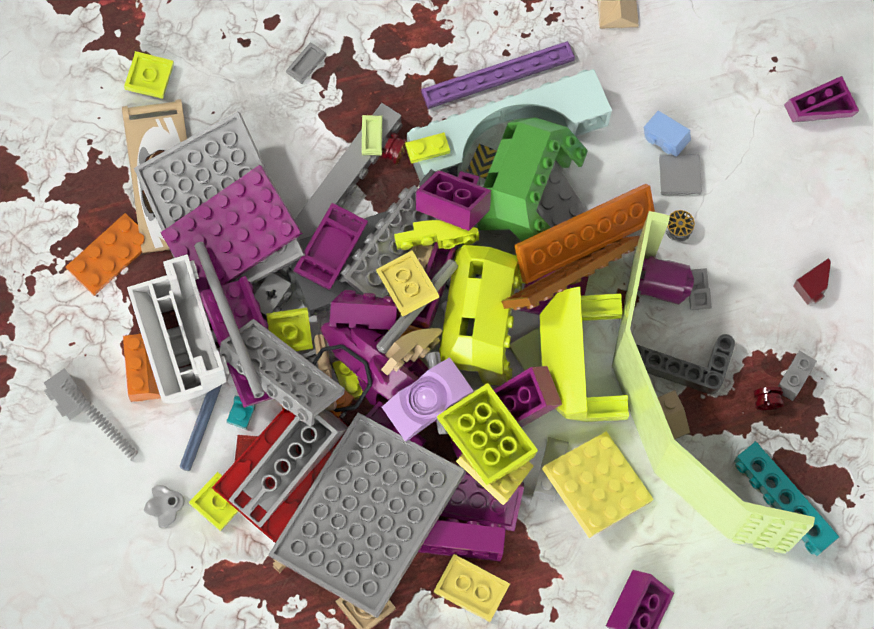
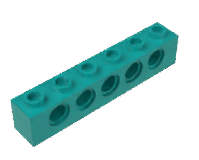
M756 441L735 458L734 462L736 463L737 470L742 474H746L750 479L749 483L756 490L759 489L763 494L764 501L768 505H772L775 509L800 512L803 515L815 517L812 528L817 531V536H811L807 532L801 538L805 543V548L811 554L818 556L839 538L838 534ZM752 465H760L762 471H754ZM766 480H772L775 483V488L768 487ZM780 496H786L789 499V504L782 503Z

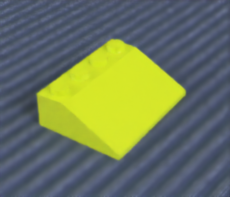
M488 383L437 416L439 422L486 486L533 459L538 451Z

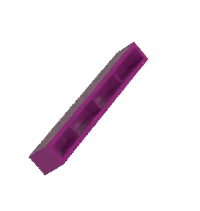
M462 171L459 172L458 178L480 186L479 176ZM435 242L425 270L430 281L449 259L454 261L455 251L459 248V245H455L451 249H439L438 243ZM447 281L438 291L439 298L429 302L410 324L411 326L421 329L432 327Z

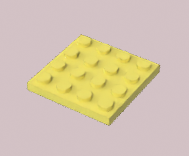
M607 431L551 461L542 468L589 538L654 500Z

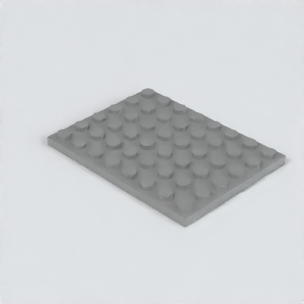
M238 111L134 168L162 231L258 165L263 166L269 176L243 117ZM298 237L232 282L239 281L241 277L246 276L248 281L254 284L305 256Z
M357 413L268 555L270 558L378 618L466 474V471L410 440L406 442L401 435Z

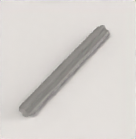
M449 259L431 280L437 292L458 268L455 261ZM426 305L403 317L401 315L377 344L378 351L386 354Z

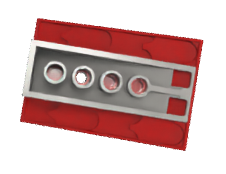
M283 408L214 484L212 489L276 543L349 426L332 411H327L326 409L316 415L314 424L309 426L305 422L300 421L291 411Z

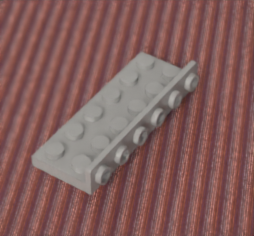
M415 185L409 189L404 188L398 195L400 200L388 208L387 213L389 214L385 219L382 218L376 224L377 230L374 234L370 233L364 240L365 246L362 250L359 248L353 254L352 258L354 260L350 265L347 264L340 272L342 274L339 279L341 283L346 281L362 295L364 293H373L376 297L381 298L388 295V291L377 274L376 269L411 251V249L397 250L394 234L414 230L413 222L440 220L416 210V190L418 188Z
M251 320L239 329L263 390L269 397L282 404L286 410L295 414L300 421L312 426L316 415L344 395L345 388L256 320ZM229 336L221 342L220 356H224L226 363L236 368L240 374L245 375Z

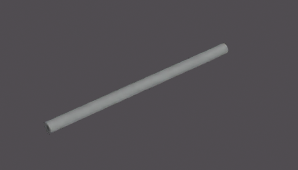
M198 242L194 247L255 398L262 397L264 395L263 388L204 242Z

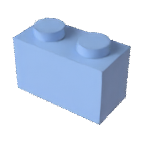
M657 111L644 126L645 138L649 143L660 146L665 153H671L676 157L691 141L688 128L660 111Z

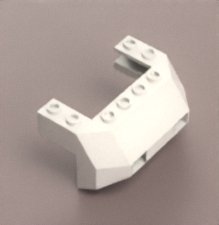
M188 255L164 261L166 276L127 287L161 400L168 403H179L202 396L227 382L225 375L229 374L225 357H221L220 349H216L215 342L218 341L214 331L210 330V320L204 311L195 281L199 279L194 260L189 261ZM175 310L179 326L166 330L161 313ZM188 364L192 365L193 369L179 372L178 367Z

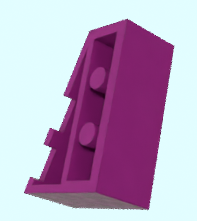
M842 76L795 96L784 104L792 122L853 117L859 112Z
M344 290L331 302L329 326L336 327V323H349L350 328H356V324L368 325L369 329L390 330L400 318L401 313L391 296L381 298L376 297L373 293H364L362 295L356 294L353 290Z

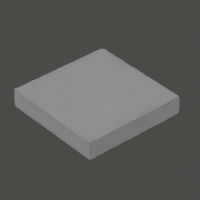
M699 154L678 155L677 157L674 155L659 156L661 194H701Z

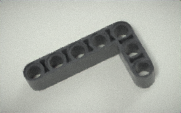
M729 334L719 336L713 347L707 368L640 345L636 346L648 374L707 394H715L724 381L735 347V340ZM720 343H727L729 349H723L720 346ZM655 359L659 365L652 366L649 360ZM714 361H720L723 367H716ZM675 366L678 372L672 373L668 367ZM688 373H695L698 379H690ZM707 380H715L717 386L709 385Z

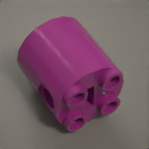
M649 256V259H644L642 271H645L644 279L640 278L638 286L640 295L652 296L658 300L678 305L691 295L694 277L690 265L670 260H659L652 256Z

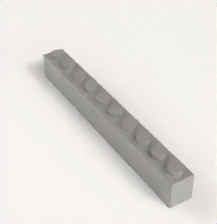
M381 103L372 116H382V148H384L391 134L399 132L402 123L399 113ZM362 130L295 218L297 225L303 233L298 236L299 240L314 235L331 203L343 208L346 202L345 198L348 194L352 195L357 188L356 183L359 179L363 180L368 173L367 168L371 163L375 164L378 160L379 155H362ZM288 265L278 270V272L288 277L290 266Z

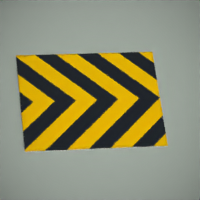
M479 143L467 172L486 179L497 150Z

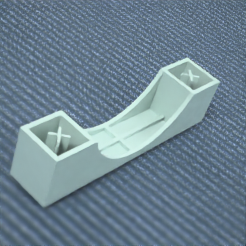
M582 70L572 77L564 76L557 82H547L539 88L526 89L519 95H509L498 102L491 101L485 104L484 107L478 109L471 108L466 113L460 115L453 114L446 120L440 122L436 120L422 128L415 127L407 133V142L444 132L450 153L416 162L413 165L420 182L430 169L435 172L440 170L458 177L470 146L481 134L498 124L514 119L536 117L568 127L577 137L608 126L612 109L595 70Z

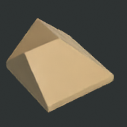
M597 0L600 29L639 26L636 0Z

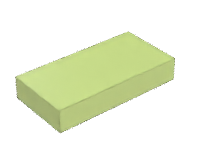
M362 115V155L382 156V116Z

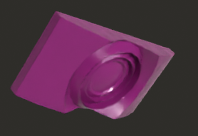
M331 203L304 251L305 256L299 259L293 272L331 290L350 254L356 247L368 221Z

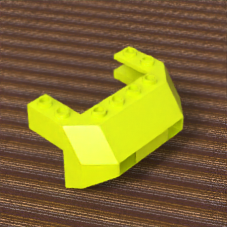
M463 245L455 251L454 261L458 268L451 275L439 349L441 362L451 358L459 370L477 371L483 384L488 383L489 385L501 386L512 379L513 370L510 368V362L507 360L505 352L506 348L510 347L511 336L508 335L509 328L513 327L514 316L511 315L512 308L504 309L501 301L513 295L515 289L522 290V283L524 282H522L518 259L516 255L492 247ZM476 274L482 275V278H476ZM469 318H475L472 336H467Z
M580 287L558 292L539 315L542 366L548 367L562 405L555 409L566 419L584 422L628 420L627 395L586 397L582 321L622 319L621 294L581 296Z

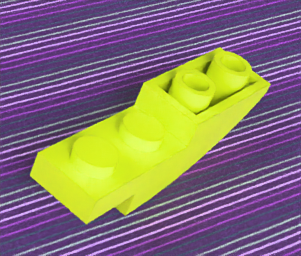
M442 220L413 222L414 230L394 234L397 250H409L413 246L418 245L428 246L433 244V242L438 243L439 249H451L455 245H470L475 243V241H479L478 228L473 227L470 231H467Z

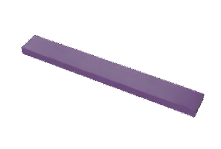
M566 41L423 88L421 93L427 108L430 109L575 61V56L569 42Z

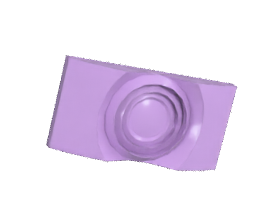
M448 358L429 369L413 384L399 391L382 408L407 442L437 420L439 414L473 393L474 390L452 359Z

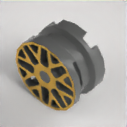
M677 210L672 212L665 231L667 236L673 241L678 240L681 242L687 240L694 229V218L687 211Z

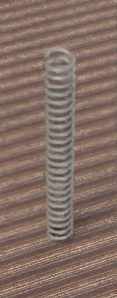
M66 379L60 388L65 387L63 391L68 390L66 394L71 393L69 397L74 396L72 400L77 399L75 403L79 402L78 407L82 405L81 410L85 408L84 413L88 411L87 416L91 414L89 418H93L92 422L96 421L95 425L99 424L98 428L102 427L101 431L105 430L104 434L108 433L107 437L112 435L110 440L115 438L113 443L118 441L116 446L121 444L119 449L125 446L122 452L127 449L124 455L130 452L127 458L132 456L130 459L132 461L138 451H134L135 448H132L128 441L126 442V438L123 439V435L120 436L121 433H117L118 430H114V426L111 427L112 423L108 424L109 420L105 421L106 417L102 418L103 414L99 415L100 411L96 412L97 408L93 409L94 405L90 406L91 402L88 403V399L85 400L86 396L82 397L83 393L79 394L80 390L76 391L77 387L73 388L74 384H71V381Z

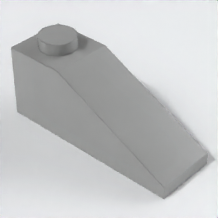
M548 437L533 497L554 501L557 490L542 468L544 465L566 454L569 442Z

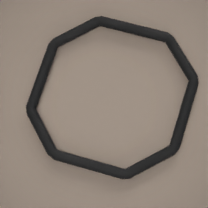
M342 344L323 347L312 364L314 366L317 364L324 351L342 348L364 364L368 385L355 405L336 408L333 410L335 412L357 409L373 383L368 362Z

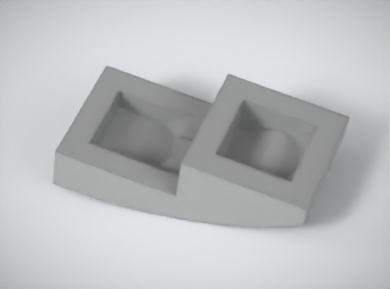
M707 268L691 269L694 284L689 296L691 310L711 309Z

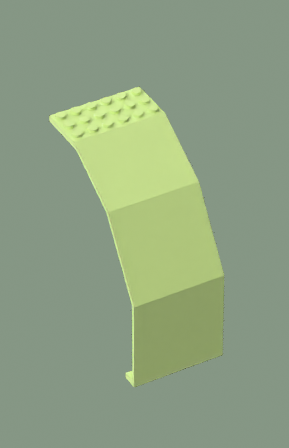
M649 211L634 252L612 368L623 395L628 396V408L652 469L658 477L726 538L732 539V542L737 544H745L747 542L753 544V547L760 549L770 547L774 548L773 551L778 553L789 552L814 526L815 517L742 501L673 438L630 331L644 259H649V256L656 257L670 215Z

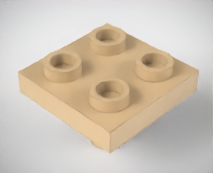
M342 598L336 601L337 605L356 629H372L396 610L395 606L388 600L379 617L375 618Z

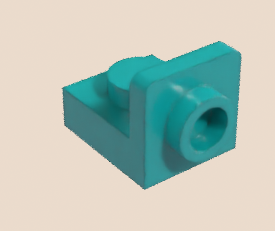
M235 396L227 423L247 430L255 410V405L244 408L240 397Z

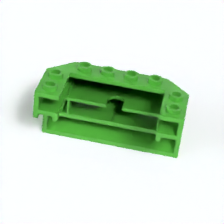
M536 117L514 119L508 122L483 185L484 188L491 190L490 211L477 223L478 231L510 229L521 241H524L551 228L536 210L554 162L556 160L562 168H569L573 160L578 167H582L588 152L568 127Z

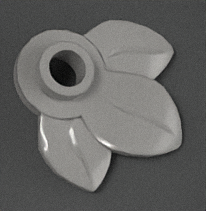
M159 485L152 488L154 498L146 503L144 512L152 516H158V525L160 528H163L175 521L177 512L184 505V497L177 491H171L168 487ZM172 498L176 499L174 505H171L170 503Z

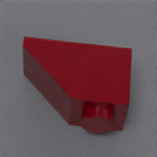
M829 258L801 276L793 285L807 305L813 301L816 304L825 297L824 293L828 288L831 265Z

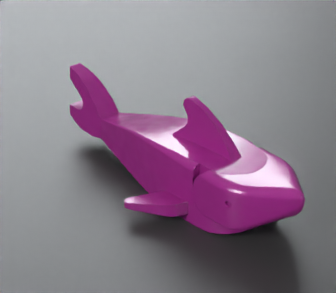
M329 322L324 323L320 331L329 346L345 345L368 362L373 383L366 394V398L372 405L379 401L378 394L390 400L399 391L413 384L429 370L420 358L415 362L410 359L397 372L393 370L387 376L382 371V368L389 358L379 352L376 346L388 330L369 329L368 325L356 324V328H350L349 323H336V327H331ZM342 348L331 350L343 364L356 374L361 389L364 391L368 385L364 364ZM450 437L453 449L459 458L462 452Z

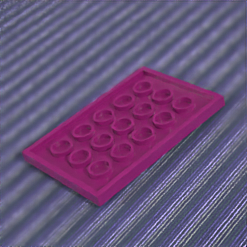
M258 165L160 232L175 258L188 255L189 261L194 260L199 279L195 280L199 293L211 287L194 247L196 243L204 242L220 284L225 285L303 234L261 165Z

